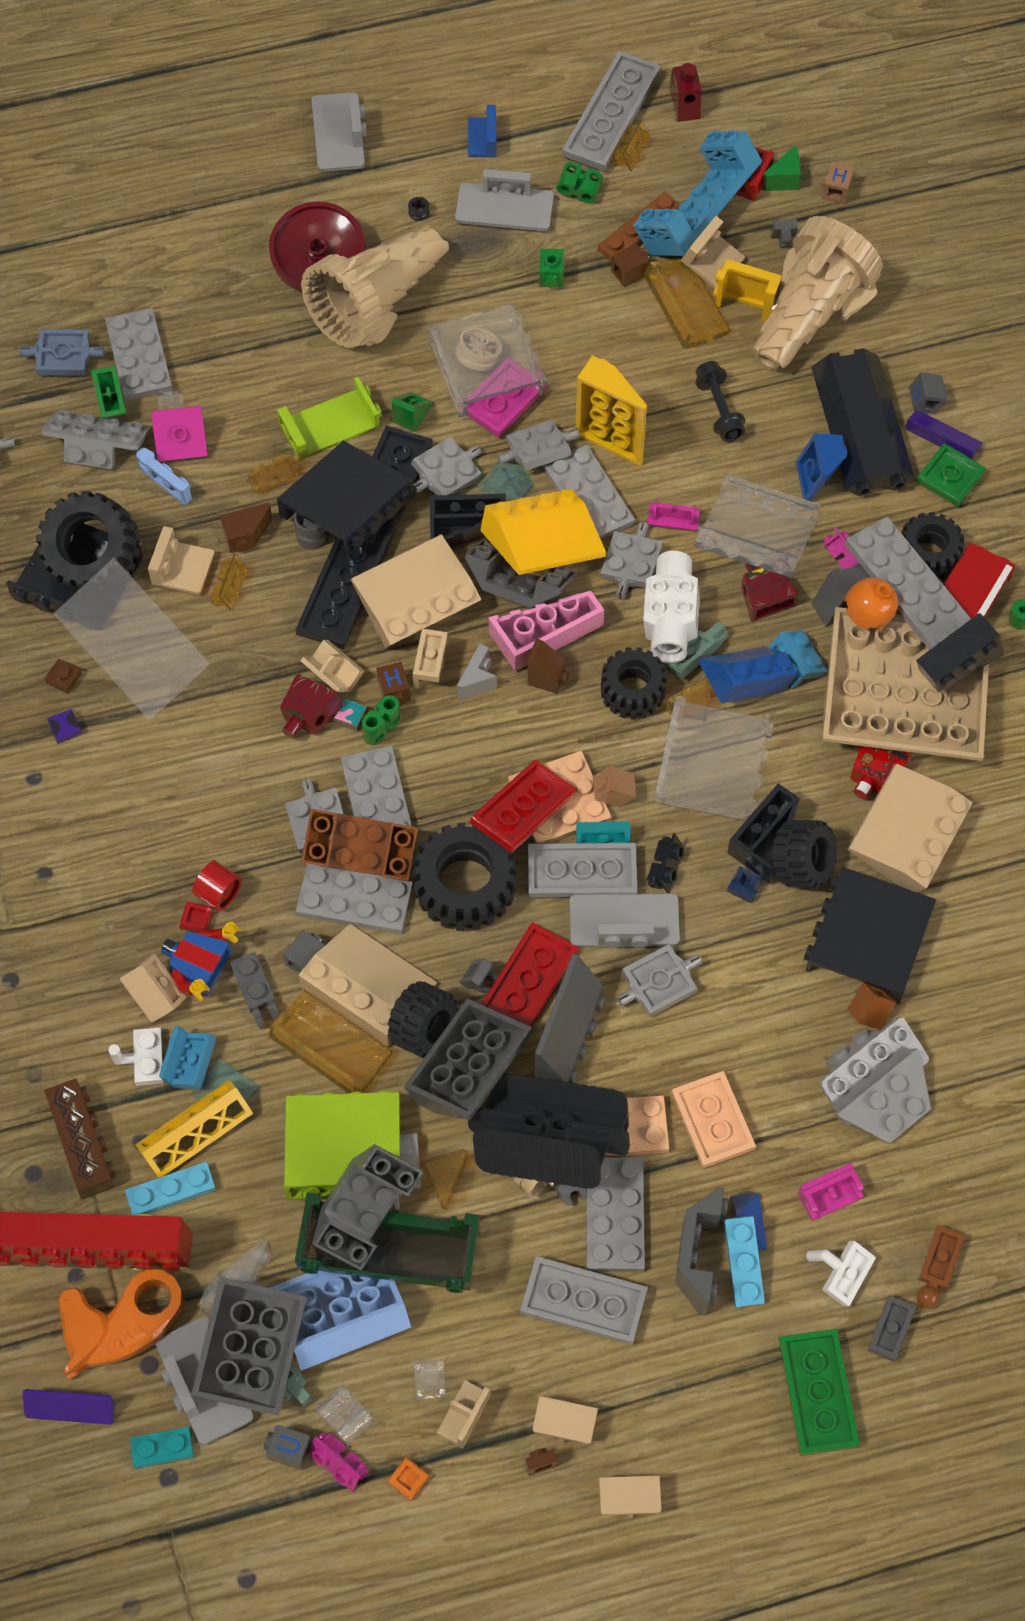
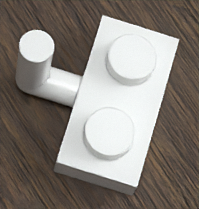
M161 1027L133 1030L134 1052L121 1053L119 1046L116 1044L109 1047L108 1051L114 1064H134L136 1086L164 1084V1080L159 1077L163 1063Z
M855 1241L848 1242L840 1258L826 1249L810 1250L806 1254L809 1262L824 1261L833 1268L822 1290L842 1306H850L876 1259L874 1255Z

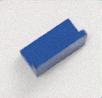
M487 105V117L468 118V156L470 158L496 157V105Z

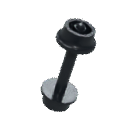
M708 361L701 364L695 372L697 377L695 384L700 390H711L721 415L713 425L714 432L720 435L721 439L725 442L735 441L745 433V417L741 413H730L720 389V385L727 379V372L716 361Z

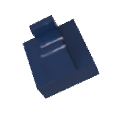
M739 866L727 888V892L752 903L764 877Z

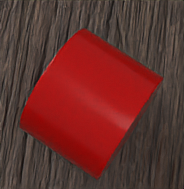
M213 860L199 873L194 882L192 893L216 910L222 911L236 897L242 884V877L216 860Z

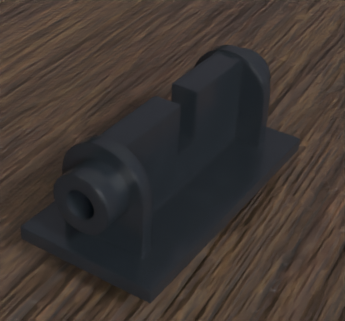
M675 833L672 834V838L664 836L662 840L658 841L654 860L662 861V863H652L647 876L649 887L658 888L659 885H662L667 893H670L672 885L677 880V868L680 860L684 857V846Z

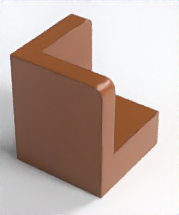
M863 982L849 1005L848 1011L859 1024L880 1030L897 1002L884 989Z

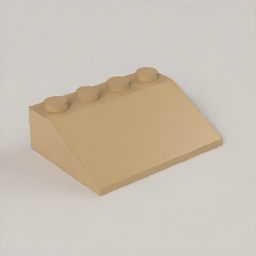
M442 534L351 578L385 649L481 600L470 576Z
M895 764L847 850L896 885L918 893L927 889L972 802L952 787Z
M351 924L320 949L298 975L302 989L387 1047L392 1044L388 1035V1020L390 1019V1013L395 1005V1001L400 997L403 990H407L409 985L415 984L417 981L426 982L435 987L438 985L435 980Z

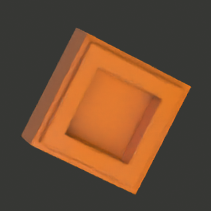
M406 1457L387 1482L408 1500L412 1501L430 1477Z

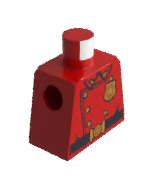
M860 746L850 776L852 781L858 783L853 791L854 794L861 799H868L872 791L878 794L893 766L899 764L907 768L911 754L905 751Z

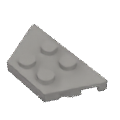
M912 1049L834 1113L836 1118L856 1126L855 1128L870 1133L874 1138L884 1143H891L931 1110L919 1049Z

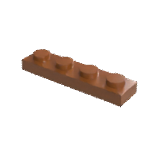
M664 191L598 244V252L612 262L613 255L634 244L639 245L642 243L633 224L644 210L679 209L680 203Z

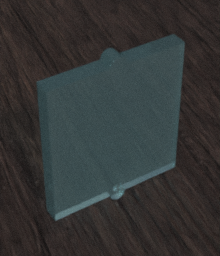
M220 1059L210 1072L205 1075L201 1090L195 1089L191 1096L199 1101L230 1080L247 1103L258 1090V1086ZM237 1100L227 1106L225 1116L234 1117L239 1113L242 1107Z

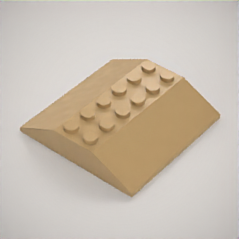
M835 607L826 680L822 741L983 761L989 664L959 680L952 687L937 692L919 671L916 662L929 649L902 615L895 614L892 621L881 630L871 627L866 630L851 620L847 615V608Z

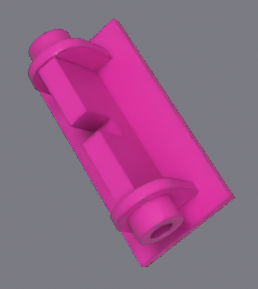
M655 500V503L650 502L647 524L697 531L700 508H695V505L689 507L658 503Z
M833 527L837 534L825 537L823 540L825 543L824 547L835 560L844 554L845 557L838 561L842 569L860 564L844 545L846 538L849 537L845 530L840 533L836 527Z
M324 1431L319 1437L316 1436L308 1453L318 1465L324 1466L332 1473L339 1484L346 1486L353 1492L359 1478L362 1480L368 1474L367 1464L351 1451L343 1458L341 1454L345 1451L346 1446L334 1437L332 1433L327 1434Z

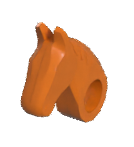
M147 1269L132 1278L115 1308L107 1315L92 1307L79 1288L64 1290L58 1297V1308L64 1341L71 1358L63 1369L65 1376L68 1380H71L86 1367L113 1364L140 1354L155 1345L163 1335H166L176 1325L184 1311V1296L175 1277L164 1270ZM154 1287L167 1290L171 1294V1299L168 1307L163 1312L156 1315H146L138 1309L139 1298L146 1290Z

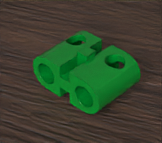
M567 162L563 167L556 189L562 195L570 198L572 195L578 196V201L592 204L599 192L603 176L596 170L588 168L585 171L582 170V165Z
M389 695L383 697L375 705L376 711L370 710L362 719L363 737L367 744H379L387 736V731H392L399 724L400 707L396 697Z

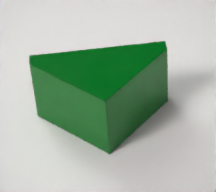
M793 146L764 172L763 190H799L801 172L799 153L796 146Z
M116 366L91 370L102 419L126 414Z
M412 392L394 397L392 400L393 423L415 432L433 402Z

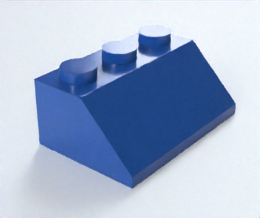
M767 647L705 657L699 660L721 704L784 692L798 674L786 652Z

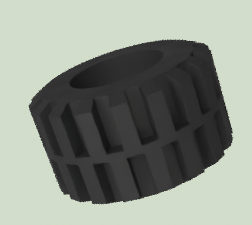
M929 512V515L925 516L924 513L918 515V519L912 517L909 523L903 526L901 534L936 577L943 581L951 574L962 555L965 544L963 543L964 534H960L961 528L959 525L954 526V520L951 518L949 520L945 519L946 515L940 514V516H935L934 512ZM932 543L937 545L942 551L928 552L922 549L919 544Z
M631 647L626 648L625 652L618 650L615 652V657L611 655L607 659V664L604 663L601 674V697L604 698L605 706H610L612 713H620L619 717L625 718L628 715L631 716L630 719H636V716L645 718L648 712L651 714L655 713L657 707H661L663 699H665L667 684L666 668L664 664H661V659L658 656L652 657L653 652L649 650L646 653L642 652L643 648L637 647V650H632ZM629 677H636L645 681L647 685L641 689L633 690L624 687L620 682Z
M788 820L784 822L781 829L777 831L772 851L773 867H775V873L779 877V881L787 887H824L831 880V875L834 874L837 862L836 839L833 836L831 827H828V824L821 820Z
M417 981L415 984L409 985L407 990L404 989L400 997L397 998L390 1013L388 1035L391 1042L408 1052L425 1058L459 1011L457 1008L458 1002L455 1000V997L426 982Z

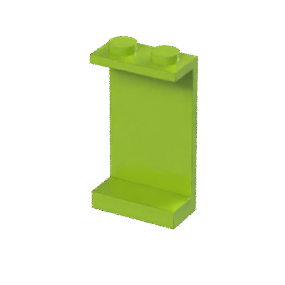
M359 377L354 378L355 390L291 415L286 406L277 409L279 425L299 461L337 446L343 440L349 441L380 428L379 417H382L381 409L377 403L373 404L367 384L363 385Z

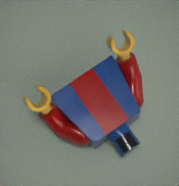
M228 922L223 928L203 930L195 933L187 932L180 943L171 939L165 940L161 953L171 957L169 967L172 978L181 993L195 996L198 1001L203 1000L201 994L206 997L208 996L231 955L230 945L226 941L238 942V938L234 934L242 931L239 926L234 922Z

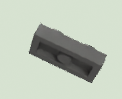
M889 1295L867 1351L895 1362L916 1306Z

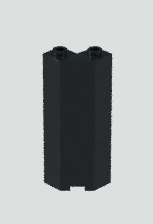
M862 348L854 350V354L840 356L839 352L831 353L812 365V372L830 434L842 435L844 445L847 447V457L839 466L846 490L858 496H864L871 493L879 485L894 491L906 487L908 483L915 479L879 356Z

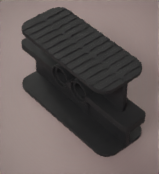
M503 1073L491 1090L485 1108L479 1107L472 1119L468 1120V1127L474 1132L473 1147L476 1165L482 1171L491 1174L593 1189L601 1181L600 1168L606 1153L626 1155L630 1148L629 1133L627 1132L629 1127L627 1098L620 1091L603 1087Z

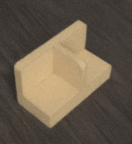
M422 629L413 670L414 688H419L421 680L439 682L441 671L444 669V654L448 632Z
M323 640L313 656H303L301 659L304 665L336 692H351L365 672L329 640Z
M155 953L120 978L123 985L151 1022L170 1013L187 998L185 994L179 991L174 979Z
M464 1380L455 1399L451 1400L449 1404L450 1408L437 1431V1435L463 1449L491 1397V1389L486 1386L484 1389H481Z
M539 1396L533 1432L559 1438L561 1443L566 1439L590 1444L598 1408Z
M660 1476L599 1478L598 1485L602 1515H628V1518H633V1514H659L661 1512Z

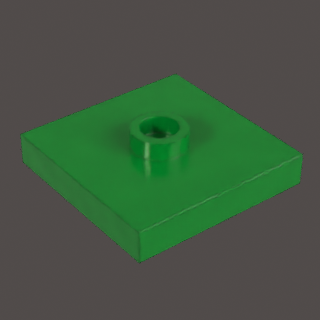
M944 443L917 476L916 482L959 507L984 475L986 467Z

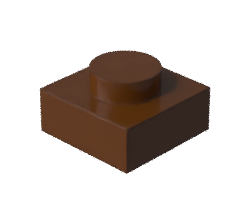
M58 658L44 679L46 684L69 694L82 672L80 668Z
M546 1448L537 1449L529 1453L530 1457L525 1459L529 1476L556 1468L558 1464L554 1449L547 1451Z

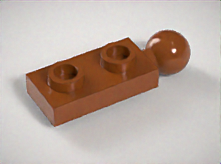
M937 1225L918 1279L926 1283L916 1294L917 1302L921 1307L931 1309L939 1303L940 1295L937 1288L946 1291L965 1235Z

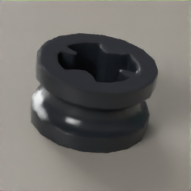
M415 197L409 201L408 213L411 219L423 221L429 217L430 211L427 199ZM417 207H421V211H416Z

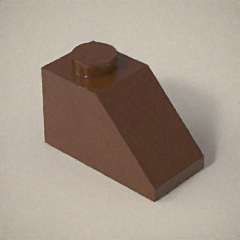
M269 502L220 515L230 553L244 552L256 546L272 521Z
M536 638L528 658V685L557 694L560 685L565 686L569 671L565 670L566 660L543 640Z

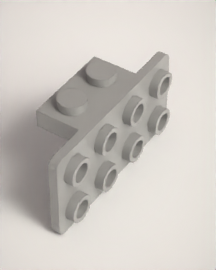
M353 92L313 96L311 100L318 170L320 172L364 168L362 137H367L366 123L361 122V119L365 118L364 104H359L358 94Z
M484 169L483 184L462 183L460 185L455 221L461 224L548 231L550 228L554 193L549 190L531 189V173Z
M68 410L54 412L41 428V434L44 436L64 439V462L105 469H113L115 466V447L137 450L150 433V427L140 422H121L116 418L102 419L92 414H72Z
M675 894L573 895L570 897V942L578 947L666 946L668 944L670 946H677L680 942L678 897Z
M897 1017L881 1031L864 1029L857 1032L848 1045L836 1049L832 1053L833 1057L825 1062L830 1072L820 1080L819 1085L837 1112L912 1049H919L923 1066L928 1063L929 1057L906 1020ZM842 1120L844 1124L852 1125L851 1123Z
M206 1316L163 1335L156 1342V1347L165 1366L164 1369L160 1370L167 1387L173 1384L177 1395L172 1397L179 1413L185 1411L196 1437L202 1445L215 1441L251 1423L254 1419L251 1409L191 1396L209 1323V1318Z

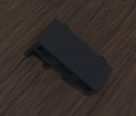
M506 493L429 496L430 538L433 539L442 534L450 548L484 537L485 535L480 529L485 505L506 502Z
M978 613L918 658L916 662L919 671L935 690L940 692L952 687L959 680L1002 657L1004 652L1000 635L983 615Z
M778 783L729 840L727 853L754 873L764 877L763 879L769 884L775 872L772 855L774 839L777 837L778 829H781L784 822L794 820L800 798Z

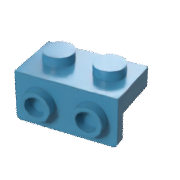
M803 630L781 632L768 647L787 653L798 673L789 685L791 688H796L803 679L821 678L827 672L821 658L816 653Z
M175 1026L161 1065L159 1077L173 1088L201 1090L217 1038L207 1033H188L182 1027Z

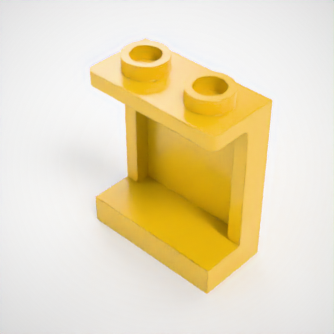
M726 259L723 268H718L715 277L717 284L713 296L717 297L716 306L721 307L723 300L728 298L763 309L761 321L765 322L777 300L782 275Z

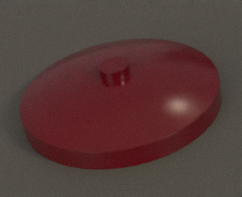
M308 202L290 209L277 221L269 240V253L275 272L287 285L301 292L303 273L311 265L330 254H338L348 259L366 250L364 234L356 218L344 208L328 202Z

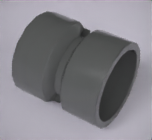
M294 513L293 518L298 543L302 547L311 550L324 546L328 540L329 533Z

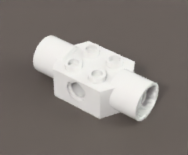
M667 551L660 554L656 563V575L646 579L643 617L646 639L651 641L650 651L653 652L652 657L658 656L662 663L667 664L672 662L678 663L684 660L687 656L688 642L698 636L700 604L698 578L692 576L691 557L680 551Z

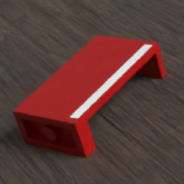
M969 542L944 586L971 619L978 613H981L985 618L1006 581H1010L1015 564L1005 557H999L987 551L984 547L976 546Z

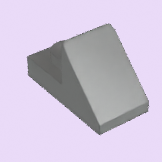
M479 644L457 684L458 698L465 699L497 688V677L487 672L492 661L489 658V647Z

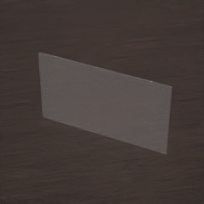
M115 558L111 559L54 613V616L149 721L211 664L201 654L198 647L191 643Z

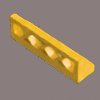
M228 1080L138 1142L136 1147L157 1177L160 1178L251 1116L253 1112L238 1089ZM237 1100L243 1111L234 1117L225 1116L227 1106ZM208 1119L218 1120L217 1128L212 1133L202 1132L203 1124ZM185 1135L195 1136L193 1146L187 1150L178 1149L182 1137ZM161 1152L171 1153L169 1163L159 1169L152 1158Z

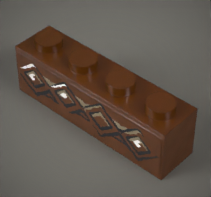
M77 1078L45 1089L54 1122L81 1199L83 1200L113 1189L112 1178L117 1176L112 1162L105 1161L103 1153L108 1152L103 1136L97 1137L95 1128L99 1127V1123L94 1110L88 1111L86 1103L90 1102L91 1099L86 1086L80 1087Z

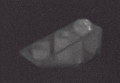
M264 1238L211 1278L198 1304L201 1312L209 1316L211 1315L220 1276L258 1285L260 1280L258 1274L262 1266L266 1267L273 1253L270 1250L271 1246L268 1239Z

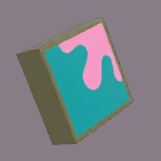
M344 697L342 700L343 707L335 714L333 722L358 732L362 719L368 712V706Z

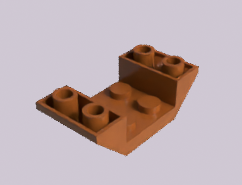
M311 809L301 862L409 881L418 828Z

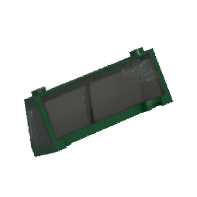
M307 1192L295 1256L296 1266L301 1268L302 1272L317 1274L318 1271L437 1286L444 1287L452 1293H463V1290L470 1291L480 1237V1215L465 1213L464 1220L457 1221V1216H451V1219L447 1220L387 1212L372 1236V1240L377 1247L361 1271L312 1244L320 1211L325 1202L321 1201V1194Z

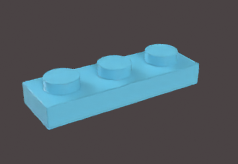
M204 1162L128 1188L125 1192L132 1215L150 1214L214 1192L216 1188L208 1164Z
M754 1216L724 1219L734 1305L735 1307L764 1304Z

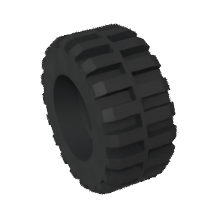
M82 491L81 495L76 492L68 494V500L65 501L60 498L55 502L56 507L53 510L48 508L45 512L48 516L45 522L41 520L38 526L42 532L41 535H36V543L41 545V548L37 549L38 557L44 560L42 566L51 573V577L73 590L75 589L82 593L91 591L94 594L102 593L103 588L111 590L116 587L115 582L117 580L123 582L128 578L125 575L128 569L133 571L136 566L133 563L134 557L139 558L140 554L136 544L141 543L140 535L135 532L138 529L137 524L130 518L131 514L125 508L103 494H93L90 491ZM92 520L101 521L105 524L108 531L106 550L98 560L91 564H76L72 560L69 551V544L74 531L85 522Z
M457 823L455 828H451L450 825L444 826L441 833L438 834L437 831H434L429 835V843L423 841L420 845L419 853L415 855L413 861L414 892L422 911H428V917L432 921L436 922L439 919L441 920V926L448 929L450 925L456 926V931H464V927H472L473 931L480 929V924L485 923L486 926L493 924L496 915L502 917L506 913V906H511L514 892H516V862H514L513 853H510L473 825L472 827H467L465 823ZM468 860L484 866L490 873V880L478 891L463 894L447 889L440 882L439 876L448 865L457 861Z

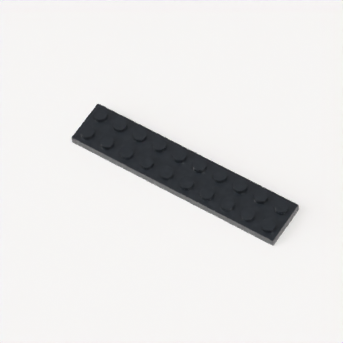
M386 425L372 457L410 477L414 484L419 478V473L411 463L414 458L432 448L433 439ZM407 504L349 556L345 555L343 540L336 537L295 629L296 635L321 643L323 640H329L336 647L345 649L363 607V603L351 578L382 563Z

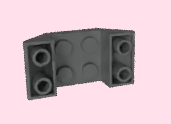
M487 538L481 539L465 556L483 591L528 608L560 595L577 575V573L570 571V568L567 566L550 568L541 578L534 574L518 575L512 566L502 565L504 557Z
M376 1144L372 1145L351 1160L320 1211L312 1244L362 1271L377 1247L372 1240L373 1234L399 1193L406 1196L410 1195L424 1173L423 1170Z
M721 1187L716 1188L686 1210L682 1227L675 1283L699 1315L706 1316L708 1307L713 1308L718 1283L712 1282L713 1272L695 1270L698 1251L692 1249L698 1248L701 1230L717 1232L718 1224H724L728 1198H723L724 1188Z

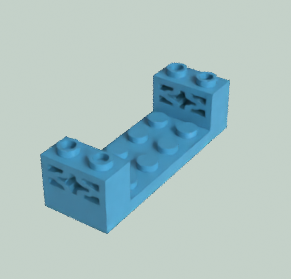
M731 130L709 133L699 148L711 170L705 174V178L692 190L690 196L679 205V209H646L640 214L633 226L650 255L684 256L714 217L722 211L761 164L762 160L747 131Z

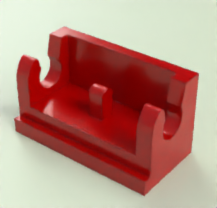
M756 148L762 162L735 195L756 201L762 189L764 172L773 165L774 152L771 150L766 151Z

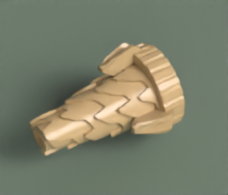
M813 216V218H808L793 240V248L788 251L784 261L782 282L777 300L771 314L760 329V332H762L761 336L751 349L764 368L776 370L779 366L782 368L786 367L795 357L803 343H809L817 329L827 323L834 311L839 310L840 319L846 321L852 314L862 309L877 295L875 283L881 276L882 259L872 244L853 228L832 218Z
M425 225L415 232L400 236L387 245L382 243L375 248L365 250L348 259L338 254H330L305 270L302 276L303 280H301L304 303L314 323L324 335L339 346L355 348L362 345L369 347L373 344L378 345L388 335L398 318L396 313L390 311L394 308L392 304L406 296V291L418 284V279L432 269L435 263L449 251L448 241H444L438 232L431 229L429 225Z

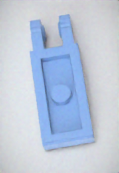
M140 448L136 457L139 461V469L143 470L147 476L179 502L187 505L192 500L191 486L188 481L183 477H177L167 464L159 463L155 459L154 453L149 451V449Z

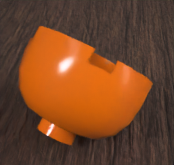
M877 577L863 578L848 590L844 602L847 600V615L855 624L866 630L870 627L877 628L876 630L883 629L892 621L898 610V596L895 589L890 583Z

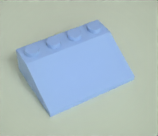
M379 1246L376 1247L364 1267L383 1269L385 1259ZM342 1260L335 1262L337 1264L350 1265ZM318 1271L317 1274L306 1273L270 1287L307 1296L294 1350L301 1371L411 1328L404 1302L395 1282L391 1280Z

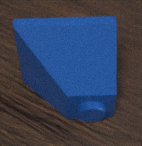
M814 433L796 460L804 504H809L846 459L847 447L844 445L842 435Z

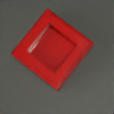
M186 901L179 925L180 930L190 932L208 930L214 911L213 907Z

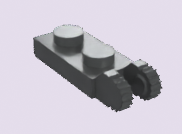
M256 952L231 961L230 965L259 1029L265 1027V1020L259 1009L269 1007L271 1017L275 1022L281 1021L274 995Z

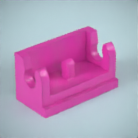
M849 1163L800 1185L798 1196L810 1219L815 1221L863 1199L861 1191L864 1188L852 1163Z

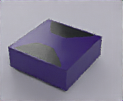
M72 709L47 718L57 744L82 734Z

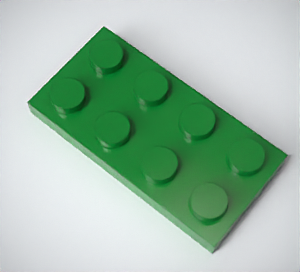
M837 1329L780 1336L778 1341L800 1456L859 1448L860 1443Z

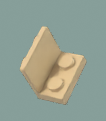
M717 216L714 217L681 259V262L713 288L717 284L715 281L717 270L719 267L723 268L726 259L741 263L745 258L742 253L719 236L721 232L718 229L723 221Z
M163 526L148 567L151 584L200 595L215 556L214 550L180 543L178 539H175L173 528Z

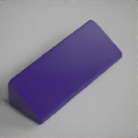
M915 411L907 420L906 430L939 447L945 443L972 460L983 445V442L923 412Z
M34 1389L23 1390V1405L26 1418L107 1425L113 1423L116 1403L111 1395Z

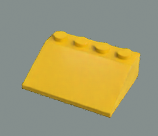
M592 355L577 377L575 428L578 429L581 438L641 466L643 463L647 405L614 365L605 359H599Z
M572 489L485 505L480 531L518 575L606 556L605 548L585 503Z

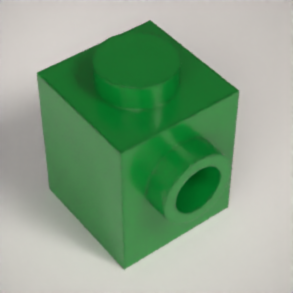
M540 248L539 287H563L564 249Z

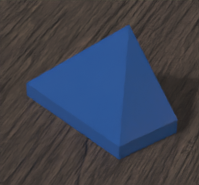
M759 1193L731 1196L733 1217L753 1215L758 1251L767 1250Z

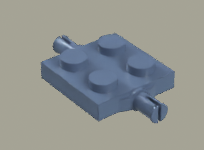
M40 329L39 339L35 347L20 346V356H35L37 375L86 376L89 358L104 357L105 348L89 346L90 334L87 329Z

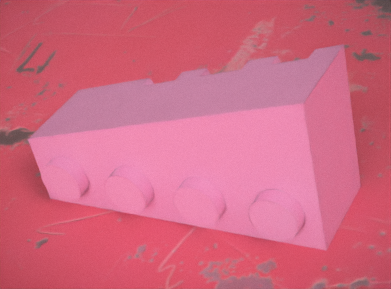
M588 591L561 598L559 602L548 605L541 603L535 605V608L525 611L520 609L511 611L509 615L498 617V615L488 617L489 634L514 671H517L528 665V658L536 638L543 640L556 651L604 625V609L594 594Z

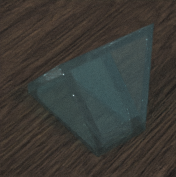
M499 462L478 484L481 494L506 493V501L524 498L530 489L534 488V484L522 466Z

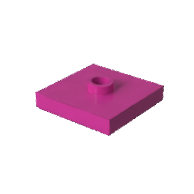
M201 406L151 411L158 461L208 456Z

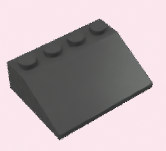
M572 954L535 1052V1078L572 1084L576 1082L579 1070L575 1069L578 1060L583 1061L588 1045L584 1043L587 1035H593L597 1020H594L596 1011L601 1012L605 1003L606 996L602 995L603 984L576 954Z
M467 999L404 1087L416 1104L436 1114L471 1120L534 1030L528 1025Z
M220 1276L191 1396L279 1415L307 1296Z

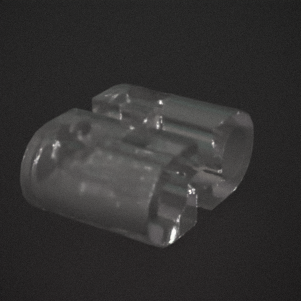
M342 1384L314 1407L319 1416L334 1430L335 1434L346 1446L374 1423L370 1414Z

